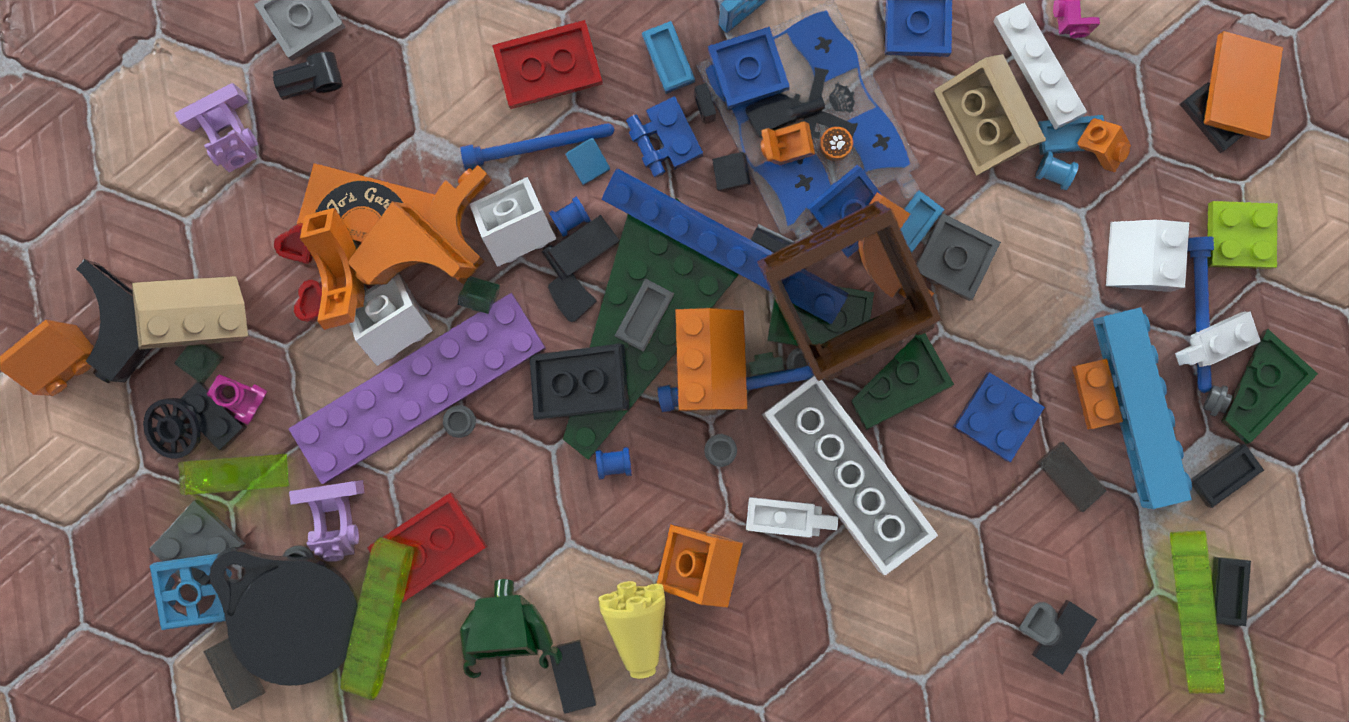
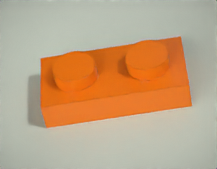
M1102 359L1072 366L1087 429H1095L1123 422L1108 360Z

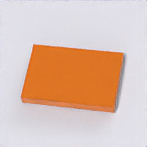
M1226 31L1221 32L1217 36L1204 124L1261 140L1269 138L1271 135L1283 47Z

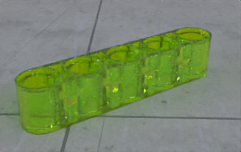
M1206 530L1170 532L1189 694L1225 693Z
M379 537L372 547L341 677L340 689L374 700L382 688L414 554L412 546Z

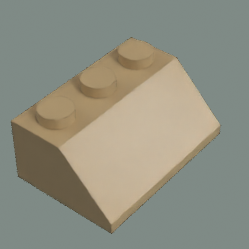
M1003 54L982 59L934 90L976 175L1013 159L1046 141Z
M236 276L132 283L139 349L243 341L248 337L245 305Z

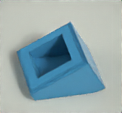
M590 138L565 154L582 185L611 170L594 138Z

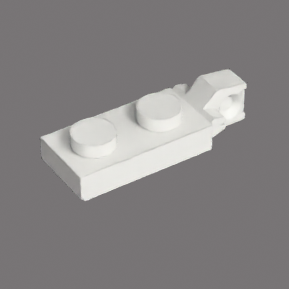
M1251 311L1238 313L1191 335L1190 341L1192 346L1175 353L1180 366L1198 363L1199 367H1204L1261 342Z
M749 497L746 530L812 538V536H819L820 529L837 530L838 517L823 515L822 506Z

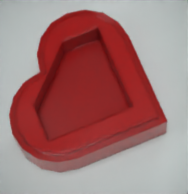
M303 223L294 225L289 231L275 238L274 249L279 256L306 264L312 262L313 256L300 239Z
M307 280L299 287L298 295L300 299L294 305V313L298 319L304 322H313L318 319L322 284L315 280Z

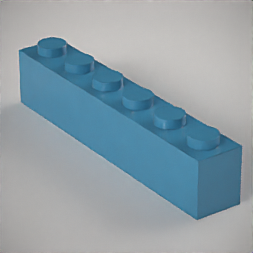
M1140 307L1093 319L1102 358L1108 360L1123 422H1120V427L1141 507L1156 509L1192 500L1190 495L1192 482L1189 475L1184 472L1181 460L1184 457V452L1174 434L1175 418L1171 409L1167 407L1165 399L1167 387L1164 379L1159 377L1156 365L1159 358L1157 350L1151 345L1148 335L1150 331L1148 317L1142 312Z

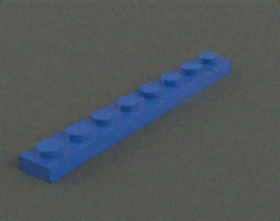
M618 168L614 171L601 200L771 291L757 261L773 254L772 251ZM805 269L781 280L793 304L830 324L835 320L849 294Z

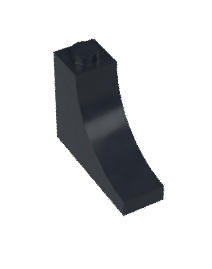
M84 259L76 270L84 276L92 287L100 311L98 338L86 362L95 368L93 374L106 383H125L152 350V348L139 349L133 290L99 263Z

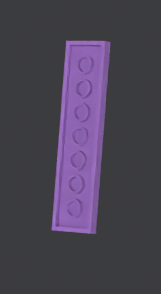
M510 293L290 427L289 431L321 484H326L527 361L532 355L545 350L546 347L516 298Z

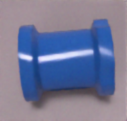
M577 196L572 198V203L557 212L553 210L549 212L563 237L567 236V231L582 222L589 223L591 221Z
M624 447L622 451L609 453L596 450L599 480L604 479L607 475L625 473L626 476H632L629 447Z

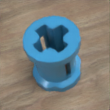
M1047 151L1038 166L1035 178L1039 180L1045 178L1060 185L1061 189L1066 191L1075 178L1079 164L1076 162L1069 164L1053 157V153Z

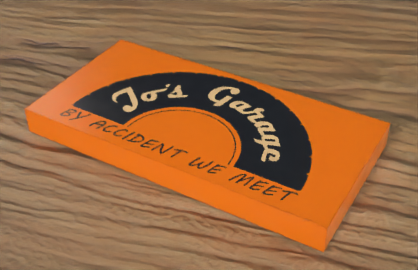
M314 163L297 224L303 223L304 216L335 208L345 223L353 241L362 243L392 202L410 204L428 221L430 206L435 194Z

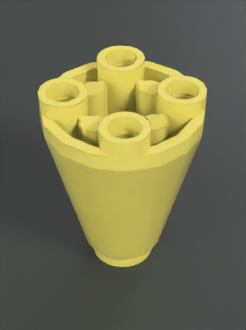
M634 581L622 582L617 585V591L599 597L600 612L625 668L630 671V676L636 679L648 678L656 673V666L659 661L665 610L664 587L662 584L637 586Z

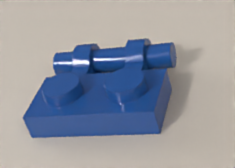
M675 96L647 109L646 114L650 120L647 124L642 125L638 115H633L626 120L631 130L629 135L633 142H637L644 156L642 161L646 168H650L654 178L666 172L661 162L668 158L675 170L703 156V151ZM655 133L663 148L656 151L649 139V136Z

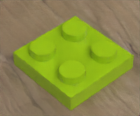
M1212 201L1208 203L1207 237H1214V250L1211 251V257L1207 258L1208 267L1277 268L1278 203Z

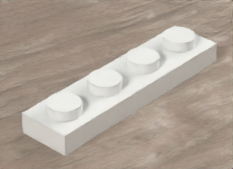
M1022 3L997 15L993 22L1054 129L1056 130L1083 117L1087 113L1084 105L1026 4Z

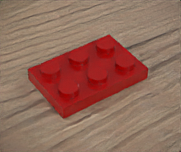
M586 20L492 45L510 110L603 85Z
M451 492L367 548L403 603L485 549L487 545Z

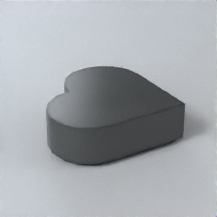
M1045 602L1035 604L1018 629L1046 647L1057 645L1062 638V631L1056 624L1058 619L1057 612L1050 604Z

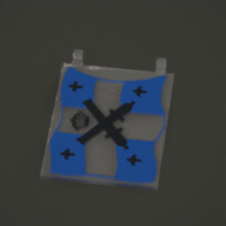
M828 0L770 28L790 85L788 91L773 96L787 95L792 106L822 97L824 100V110L798 118L796 122L778 128H785L803 121L809 123L815 155L783 165L768 162L761 151L760 143L763 138L757 136L745 113L747 106L760 100L728 110L711 58L696 64L739 152L746 153L749 172L781 235L793 230L798 241L812 234L806 223L814 220L815 217L807 209V206L856 165L863 169L876 188L896 179L904 198L914 196L919 190L910 172L918 169L920 165L834 0ZM831 127L846 129L853 139V146L849 155L840 161H831L825 158L820 151L821 137Z

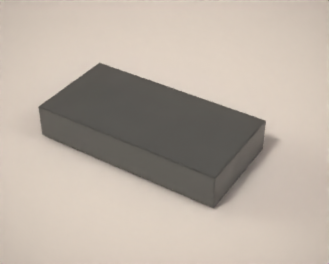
M645 279L615 337L644 352L675 294Z

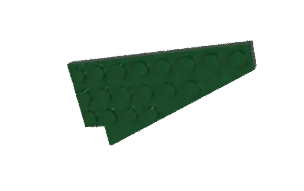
M628 214L590 347L619 343L625 345L629 409H631L677 352L676 309L713 308L739 274ZM648 279L675 295L645 351L642 352L616 338L615 334L644 280ZM629 410L569 417L563 440L589 460Z

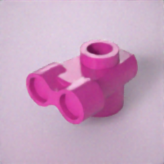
M219 374L209 389L207 396L212 398L217 405L226 407L236 414L235 419L249 425L268 391L255 384L249 387ZM226 386H231L235 389L233 398H227L224 395L223 390Z

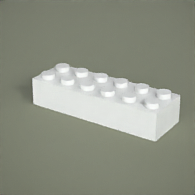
M813 376L762 413V416L878 572L884 576L938 536L822 380L817 381L815 376Z

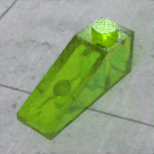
M287 454L178 462L180 495L289 486Z

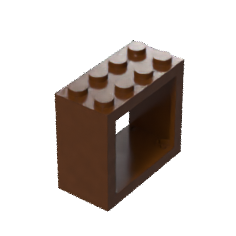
M878 201L757 261L796 343L817 381L822 379L825 381L832 380L842 374V369L852 364L862 365L873 358L872 354L884 348L885 350L897 348L903 344V339L913 334L921 335L927 333L935 327V323L942 320L892 210ZM877 232L907 299L904 300V303L822 344H812L781 280Z

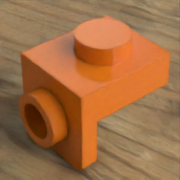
M1096 118L1090 121L1077 142L1079 148L1095 153L1103 169L1114 173L1120 163L1127 159L1131 147L1121 126Z
M805 121L775 131L769 128L761 131L763 137L760 143L761 151L768 162L783 165L815 155L810 126Z

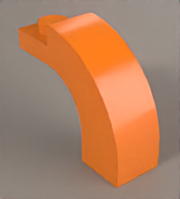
M478 165L473 170L471 168L467 169L458 179L459 185L456 188L446 180L443 182L432 200L428 216V222L476 267L473 273L485 260L466 243L461 230V221L467 206L491 181L489 175ZM469 278L456 279L460 283L464 284Z
M877 192L869 204L878 201L890 208L901 229L910 213ZM877 232L858 241L862 263L871 279L891 298L901 288L898 293L907 299ZM928 289L932 297L934 293Z
M335 208L304 216L300 239L313 256L322 282V298L317 322L323 330L352 323L355 319L356 309L364 307L365 301L364 283L355 276L356 271L347 263L356 251L353 239Z

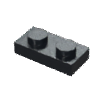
M197 381L179 400L194 408L193 411L202 424L200 427L201 432L218 450H225L247 427L241 421L235 419V415L229 409L217 405L212 398L207 396L209 388L203 382Z

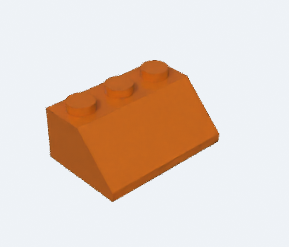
M714 308L676 309L679 411L747 409L744 310Z

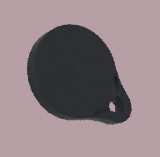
M241 547L228 548L217 555L210 569V581L225 614L232 650L240 663L249 672L273 684L296 686L324 678L345 661L352 651L358 636L360 613L358 600L351 584L337 569L323 561L310 557L274 556ZM233 564L245 568V575L241 579H231L226 574V568Z

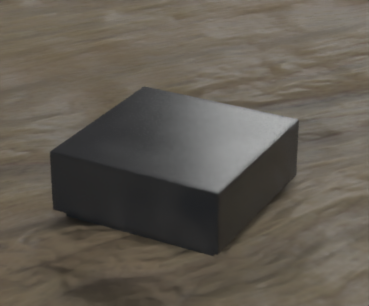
M707 84L695 86L694 99L702 122L704 124L714 122L716 120V110Z
M739 152L712 159L718 191L722 192L751 185L746 153Z

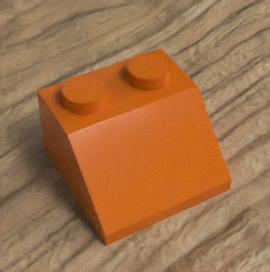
M44 320L0 355V371L33 395L54 396L67 387L66 382L73 376L81 375L92 367L86 360L94 346L77 325Z
M670 524L656 584H662L665 592L700 605L728 608L743 543L719 535Z

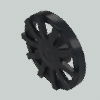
M164 398L154 402L147 409L143 421L144 433L151 447L160 455L171 459H178L191 454L201 441L200 427L202 424L193 411L194 408L191 405L188 406L179 398ZM166 404L173 405L172 415ZM161 407L165 417L155 412V410ZM179 409L184 412L180 417L178 416ZM188 417L190 423H185L184 420ZM152 418L158 420L157 427H152ZM192 428V433L187 432L186 429ZM154 432H157L161 438L159 442L155 438ZM183 437H186L191 440L189 446ZM177 440L184 451L177 452ZM166 442L171 443V451L163 447Z

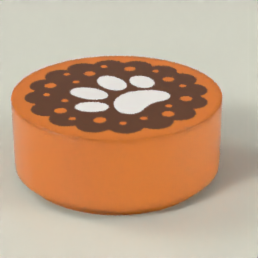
M831 127L821 137L820 151L825 158L831 161L843 160L852 149L853 139L846 129Z

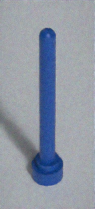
M607 123L481 149L480 146L474 147L471 144L460 147L466 171L469 168L473 170L477 165L483 166L486 161L584 142L590 138L608 137L613 135L615 129L612 124Z
M1214 237L1188 238L1187 252H1190V258H1194L1196 333L1210 327L1207 258L1211 257V251L1214 250ZM1197 363L1198 389L1202 393H1207L1212 388L1211 365L1199 367Z
M809 366L746 377L747 390L812 378L814 374ZM671 385L657 387L661 411L675 410V407L679 406L678 387H671Z

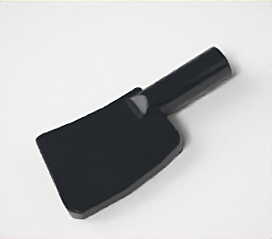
M777 95L747 106L745 113L757 136L763 138L762 130L767 128L776 130L796 122L798 118L824 110L825 103L823 98L819 97L792 106L787 95Z
M550 245L542 253L558 278L548 285V289L558 309L569 322H575L597 302V299L585 289L574 274L566 279L548 254V250L553 247V245Z

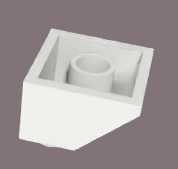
M528 177L470 204L481 237L497 267L513 262L518 257L532 250L543 248L548 243L556 240Z
M1167 220L1111 222L1106 286L1172 292L1185 288L1189 222Z
M399 273L387 285L376 284L365 291L364 307L356 309L354 322L349 323L356 342L377 366L386 360L392 359L398 352L414 342L422 340L425 335L432 332L425 313Z

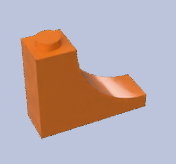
M392 202L347 262L356 271L355 276L367 285H387L403 269L424 262L439 267L455 278H469L476 269L410 204Z

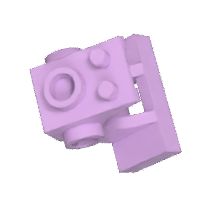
M231 83L175 112L179 123L193 132L203 127L210 140L204 146L216 166L222 165L228 172H231L258 158L254 149L258 145L257 140L249 128L245 129L235 111V109L249 103L244 92L235 84ZM232 126L233 130L228 132V135L220 138L218 132Z
M363 480L289 491L291 504L308 502L314 519V531H309L307 546L321 559L333 562L342 560L346 555L354 554V545L359 543V532L357 526L352 524L349 496L365 493ZM339 510L340 530L327 531L325 512Z

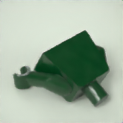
M509 579L496 580L494 582V597L477 599L474 609L471 610L460 628L463 658L467 660L463 665V670L470 678L481 676V672L474 673L469 669V666L476 664V659L538 655V650H542V655L539 659V664L542 668L547 669L549 666L546 655L553 656L557 666L562 660L561 651L556 647H551L553 640L549 629L536 606L527 601L523 596L514 595V581Z

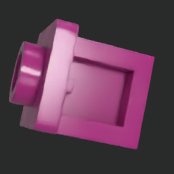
M1054 0L1053 14L1055 18H1058L1059 34H1070L1071 38H1083L1089 36L1100 25L1099 17L1081 18L1080 0Z

